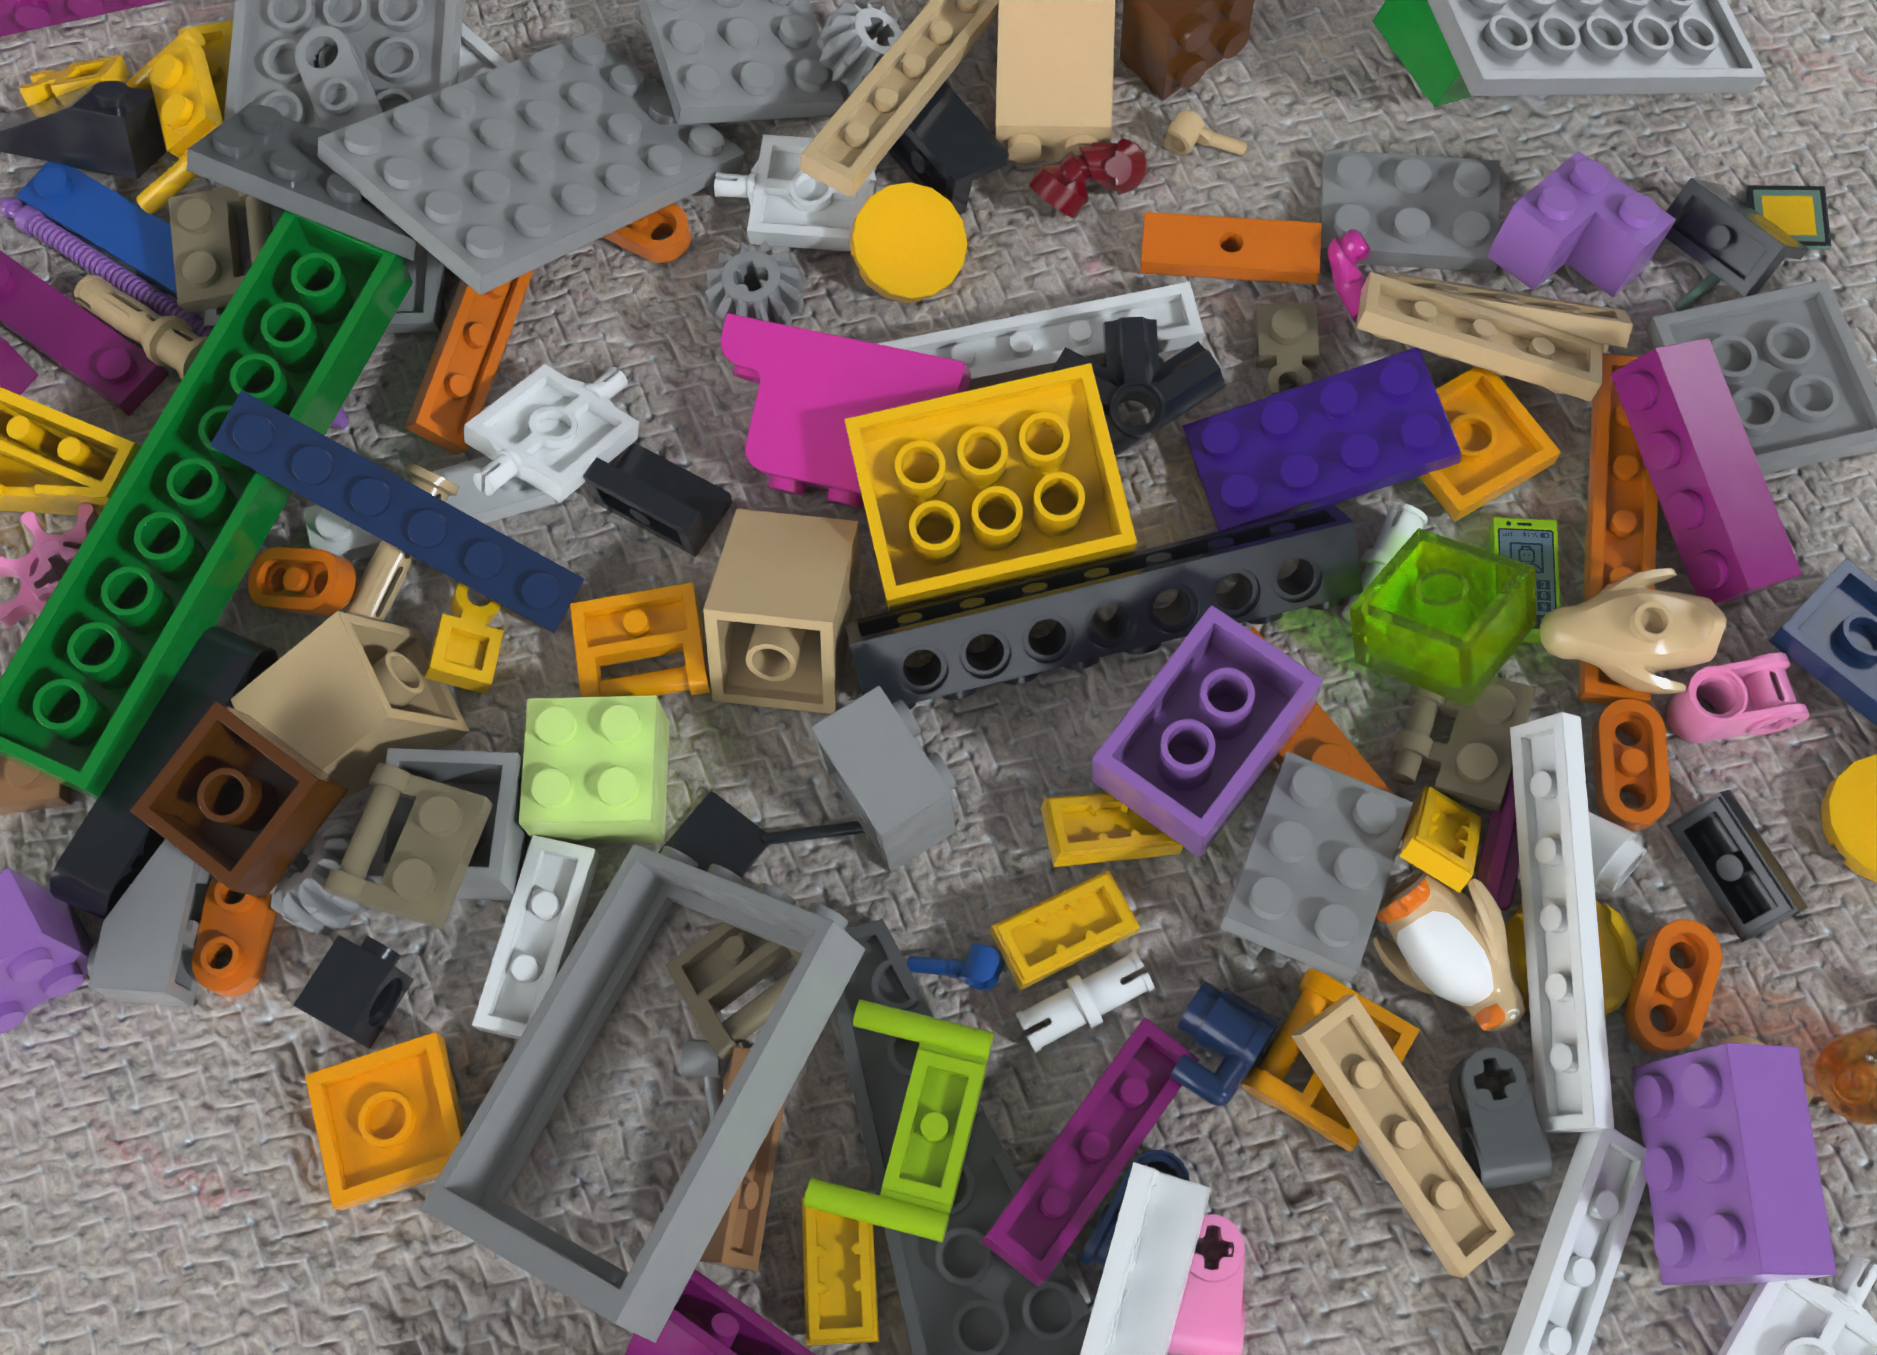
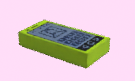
M1493 517L1489 525L1492 641L1542 643L1540 624L1545 614L1561 607L1557 520Z

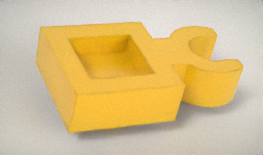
M120 54L71 63L65 70L61 71L43 70L32 73L30 78L33 83L21 85L19 90L29 107L98 82L120 81L125 83L131 74Z
M459 582L450 603L454 616L442 613L437 623L424 678L486 695L492 686L504 630L487 625L495 619L501 604L489 598L485 606L474 605L467 596L469 587Z

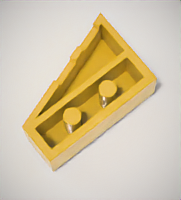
M0 387V511H31L34 513L78 515V506L81 503H89L100 516L141 446L133 441Z

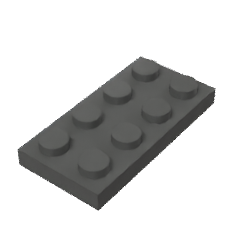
M249 103L188 148L187 171L412 261L426 250L361 195L358 189L318 158V137L331 133L329 130L306 126L282 116L279 111L272 107Z

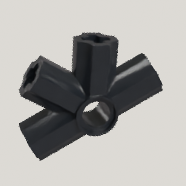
M1121 317L1117 320L1103 323L1105 367L1065 347L1051 371L1092 364L1115 457L1133 446L1146 442L1156 431L1218 393L1227 385L1219 365L1210 351L1206 350L1199 341L1159 365L1157 319H1147L1144 317ZM1126 401H1138L1148 409L1150 422L1141 427H1131L1121 420L1118 406Z

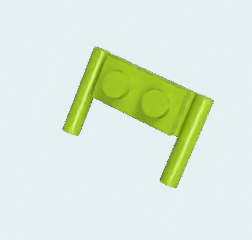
M859 999L853 1019L854 1027L920 1043L881 1193L876 1195L811 1178L806 1189L804 1206L943 1243L986 1074V1065L993 1044L994 1032Z

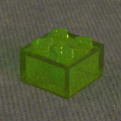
M1418 528L1349 607L1355 663L1471 707L1537 624L1536 567Z

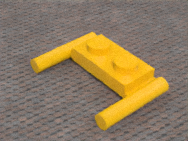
M191 26L183 30L125 83L128 87L153 91L167 151L179 158L176 163L136 197L139 206L149 214H155L168 202V197L176 196L199 176L187 171L188 148L223 123L205 52L202 49L206 42L201 33Z

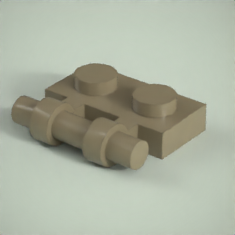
M1429 659L1426 662L1422 677L1413 681L1407 699L1412 708L1405 729L1397 731L1391 747V753L1395 756V760L1389 776L1396 782L1412 785L1416 781L1420 766L1437 770L1439 773L1434 787L1435 790L1454 801L1489 811L1500 812L1513 769L1510 727L1528 721L1535 698L1536 687L1471 671L1465 692L1450 690L1446 686L1452 667L1445 661ZM1437 715L1455 720L1448 745L1435 742L1430 738Z

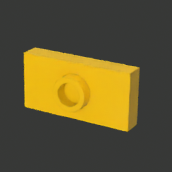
M1424 786L1413 802L1399 857L1460 893L1474 873L1482 819L1434 788Z
M1107 792L1044 798L1041 806L1053 867L1179 855L1184 848Z
M1107 870L992 925L989 932L1021 991L1137 934L1140 926L1110 871Z
M801 1198L806 1346L879 1342L874 1225L805 1207L804 1198Z

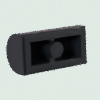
M1731 790L1716 794L1667 825L1741 942L1776 927L1808 908Z

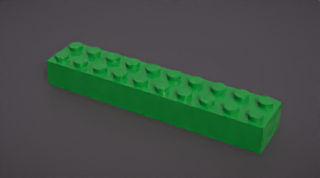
M287 210L284 211L0 679L1 757L96 800L100 797L197 641L204 632L211 627H215L293 492L211 447L210 444L241 390L325 435L413 284L404 257Z

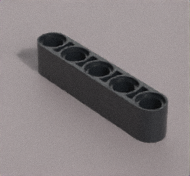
M218 626L211 627L204 632L58 860L50 879V892L54 898L105 920L165 840L160 834L131 813L130 810L214 702L217 701L234 708L230 699L278 660L276 650Z

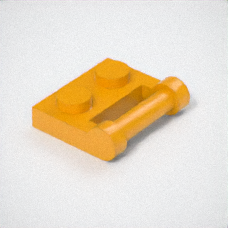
M693 582L570 603L581 697L661 696L689 690L692 696L711 693L698 596ZM684 652L685 666L602 680L600 666Z
M1307 969L1298 985V989L1301 992L1299 999L1260 1067H1251L1241 1086L1256 1099L1278 1108L1348 1152H1351L1355 1149L1360 1139L1315 1071H1313L1302 1093L1284 1082L1301 1052L1291 1035L1323 1012L1326 1007L1328 1008L1346 995L1357 996L1401 1064L1420 1029L1332 977L1315 969Z

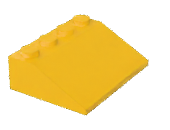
M1091 363L844 419L888 612L1135 551L1137 540Z

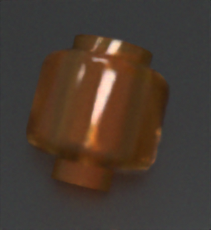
M1874 1024L1856 1028L1834 1038L1823 1047L1815 1065V1081L1824 1101L1835 1113L1846 1120L1864 1125L1877 1124V1025Z

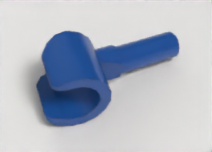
M972 943L965 962L952 958L942 959L909 955L907 965L910 971L914 973L949 976V978H957L977 990L988 991L997 984L1005 961L1001 958V953L998 950L983 944Z

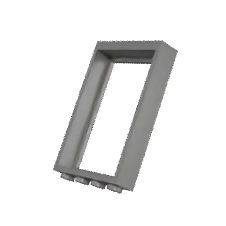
M633 844L420 1209L612 1323L656 1343L866 949L845 931L848 920L822 904L812 902L808 910L795 906L796 901L791 896L772 885L761 882L755 891L745 887L746 882L741 877L722 866L711 864L706 872L698 869V863L692 858L672 847L664 846L660 853H656ZM675 902L797 951L802 956L632 1268L627 1273L502 1201L672 904Z

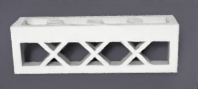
M1133 1162L1080 1355H1167L1210 1197V1187L1161 1173L1154 1168Z

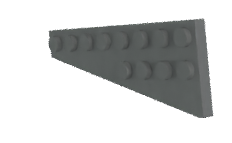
M883 919L845 928V931L866 950L834 1008L876 1195L881 1193L920 1043L854 1027L855 1010L859 999L934 1017ZM978 1102L943 1243L884 1227L912 1355H1080L1091 1311L1075 1285L1062 1258L1045 1283L1038 1288L981 1242L1023 1183L1008 1154L1002 1147L980 1102Z

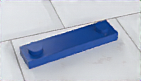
M49 161L16 195L24 206L31 205L39 210L47 219H50L56 225L81 239L87 245L92 246V248L177 299L171 226L169 223L153 214L145 212L140 206L74 167Z

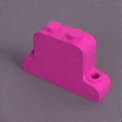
M726 313L721 335V349L727 359L735 365L732 375L740 379L760 383L746 440L745 452L750 464L770 477L767 488L795 496H803L805 487L828 491L827 502L855 509H862L863 500L844 419L968 391L972 375L966 363L962 361Z

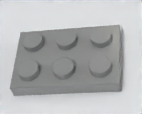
M1325 150L1321 167L1319 223H1322L1320 261L1329 262L1327 250L1335 236L1340 239L1350 229H1356L1360 231L1371 249L1369 256L1356 264L1495 273L1498 264L1486 255L1500 231V160Z
M1287 751L1280 764L1219 928L1351 983L1359 971L1413 802Z

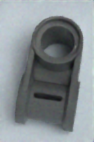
M1486 1047L1462 1059L1452 1069L1449 1078V1093L1461 1132L1463 1156L1485 1190L1550 1178L1552 1175V1160L1548 1141L1537 1118L1526 1072L1520 1060L1511 1052L1499 1047ZM1482 1072L1485 1077L1496 1076L1500 1083V1089L1492 1093L1489 1089L1477 1090L1474 1084V1077Z

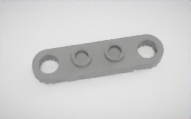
M318 26L309 30L301 37L295 50V62L323 129L333 132L383 112L368 75L362 67L356 48L339 29L333 26ZM326 45H334L338 48L337 57L332 64L324 68L316 67L314 61L317 62V58L315 55H319L320 49H323Z

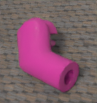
M1350 229L1340 239L1337 236L1333 238L1328 247L1327 254L1334 288L1351 318L1357 323L1361 289L1366 280L1356 263L1366 259L1371 249L1359 230Z

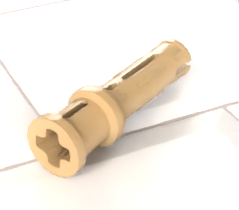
M87 275L75 287L74 296L80 298L75 300L77 305L141 344L149 360L158 366L172 367L177 370L181 380L208 336L200 337L193 333L191 325L178 316H162L157 314L127 293L112 286V284L99 275Z
M409 462L405 469L409 476L408 482L445 502L449 496H456L460 489L453 482L416 464ZM380 539V543L370 559L345 613L383 622L415 557Z

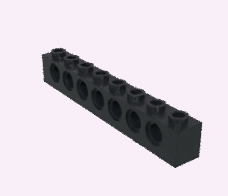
M1330 504L844 622L861 694L864 695L880 685L892 704L901 699L910 710L916 705V702L937 697L947 700L962 699L974 694L978 687L998 682L1010 685L1023 684L1035 679L1039 672L1063 666L1073 670L1088 668L1098 663L1100 657L1121 652L1145 654L1152 652L1161 646V642L1187 637L1211 605L1238 623L1267 624L1279 620L1284 612L1304 607L1316 610L1333 608L1340 605L1345 597L1362 594L1363 586L1354 521L1336 505ZM1299 558V564L1290 576L1277 579L1278 571L1285 562ZM1233 573L1239 574L1238 581L1231 590L1221 594L1215 593L1217 584L1222 578ZM1168 589H1178L1177 597L1170 605L1164 608H1153L1154 601L1160 593ZM1106 604L1118 605L1115 614L1108 621L1103 623L1091 622L1094 612L1099 607ZM1044 619L1057 621L1055 628L1047 636L1041 638L1029 636L1031 628L1037 622ZM989 634L996 637L992 646L983 652L973 653L966 650L970 641L979 635ZM929 650L934 653L931 661L922 667L913 668L904 664L905 659L914 651Z

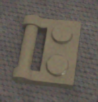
M229 187L168 197L178 305L187 313L226 307L245 275L242 276L236 213L246 211L252 265L273 231L270 211L272 204Z
M377 763L369 780V784L374 787L339 870H330L323 890L339 898L442 930L493 804L486 796L415 776L392 765ZM399 798L414 801L380 885L366 881V875Z
M722 922L668 962L666 967L708 1043L717 1055L726 1062L732 1058L734 1047L743 1048L741 1042L765 1024L793 970L726 1020L720 1011L792 957L798 963L802 954Z

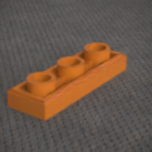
M1145 212L1140 273L1317 285L1320 274L1322 223Z

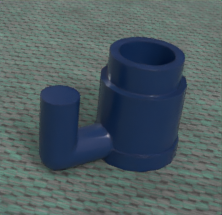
M1205 981L1186 1009L1178 1028L1194 1037L1193 1043L1221 1060V1063L1214 1073L1183 1054L1173 1069L1170 1078L1212 1105L1224 1106L1228 1104L1244 1078L1248 1075L1251 1067L1258 1060L1281 1019L1269 1012L1266 1013L1231 990L1225 988L1222 991Z

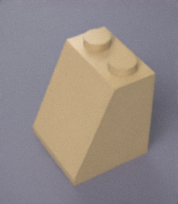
M999 0L996 139L1008 151V161L1022 164L1035 161H1061L1071 151L1073 155L1081 154L1078 146H1091L1093 142L1111 143L1116 0Z
M746 509L735 510L703 608L712 701L827 714L837 711L848 645V636L844 622L852 620L860 569L859 521Z
M340 611L335 612L230 699L234 709L250 715L348 789V792L341 800L371 786L369 780L377 763L385 764L388 748L440 750L462 739L470 732L448 685L424 678L431 651L421 631Z

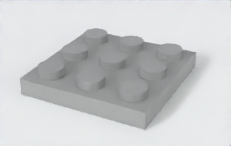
M638 0L677 125L833 116L842 106L843 97L837 81L831 82L833 77L832 69L819 63L822 51L816 42L820 37V32L808 0Z
M1827 279L1652 317L1648 324L1646 332L1653 349L1709 338L1763 475L1877 449V389Z

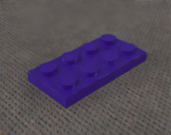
M1417 347L1183 425L1184 436L1218 532L1336 504L1458 464L1461 459L1460 448L1420 349Z

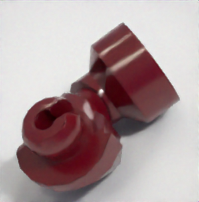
M1123 138L1118 143L1093 142L1091 146H1078L1081 154L1073 155L1071 151L1058 163L1042 165L1029 183V186L1054 208L1076 219L1089 200L1086 184L1090 181V178L1091 181H1098L1105 189L1117 191L1118 195L1135 190L1143 182L1147 174L1148 161L1142 148L1129 139Z

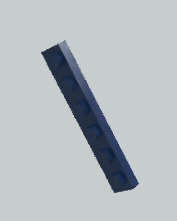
M241 390L210 444L211 447L552 633L556 632L570 607V603L573 602L585 580L581 576Z

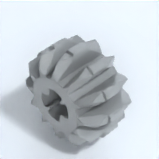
M857 0L855 3L845 1L841 7H837L820 31V37L816 42L822 51L819 63L833 71L831 82L842 81L847 85L848 92L851 95L904 32L899 27L901 17L892 18L886 13L882 3L873 8L867 0Z
M766 240L756 251H750L741 241L737 255L731 256L719 252V259L717 260L719 268L707 270L705 281L708 290H706L705 302L708 312L715 316L717 326L722 331L726 313L787 326L792 325L791 316L802 314L804 307L802 296L804 281L802 273L798 272L797 267H793L792 258L786 250L773 254L772 247L769 246Z
M329 819L325 820L270 892L272 895L271 908L280 913L282 919L308 932L314 931L326 936L334 931L336 927L344 929L349 924L352 914L356 910L364 909V905L339 898L323 890L330 870H339L356 828L352 826L349 828L342 823H335ZM366 875L365 880L373 882V880Z

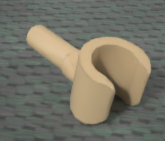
M1191 110L1182 111L1175 116L1167 129V135L1163 139L1164 147L1180 156L1188 155L1196 142L1207 147L1209 145L1244 156L1248 142L1205 128V123L1200 115Z

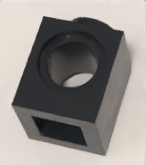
M338 935L293 1006L371 1049L414 979L395 966L401 955L369 936H366L359 946Z

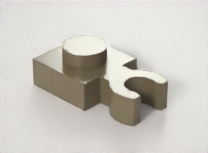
M1316 303L1256 304L1254 313L1256 368H1272L1265 387V397L1278 394L1280 385L1285 383L1299 387L1314 382L1312 373L1307 367H1316L1319 359Z

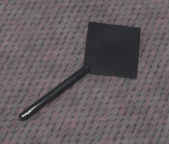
M711 790L664 846L672 847L692 858L698 863V869L707 872L711 864H716L742 878L769 845L865 832L858 821L765 832Z

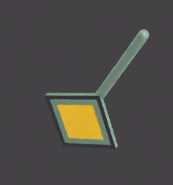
M1747 185L1746 199L1748 206L1809 250H1830L1832 245L1825 186ZM1711 273L1676 301L1675 309L1677 311L1687 309L1722 279Z

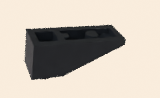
M120 81L98 82L14 111L0 122V152L139 179L166 153L153 91L128 87Z

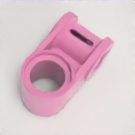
M1781 652L1768 653L1741 662L1708 666L1700 669L1685 684L1686 690L1676 693L1668 701L1665 710L1666 720L1672 732L1682 740L1690 743H1706L1748 734L1765 735L1775 733L1802 723L1808 719L1810 714L1807 706L1799 704L1796 700L1786 673L1791 664L1787 654ZM1697 697L1708 701L1714 708L1715 714L1706 711L1699 704Z
M1216 1214L1204 1215L1198 1240L1205 1236L1206 1229L1213 1231L1214 1243L1225 1245L1226 1255L1223 1258L1214 1260L1210 1270L1204 1268L1203 1256L1194 1253L1167 1354L1242 1355L1245 1329V1302L1243 1296L1244 1238L1238 1227L1228 1218Z

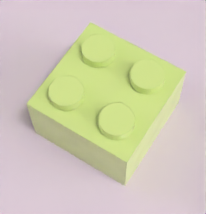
M657 696L527 699L519 824L531 839L533 835L576 845L665 843L670 721Z

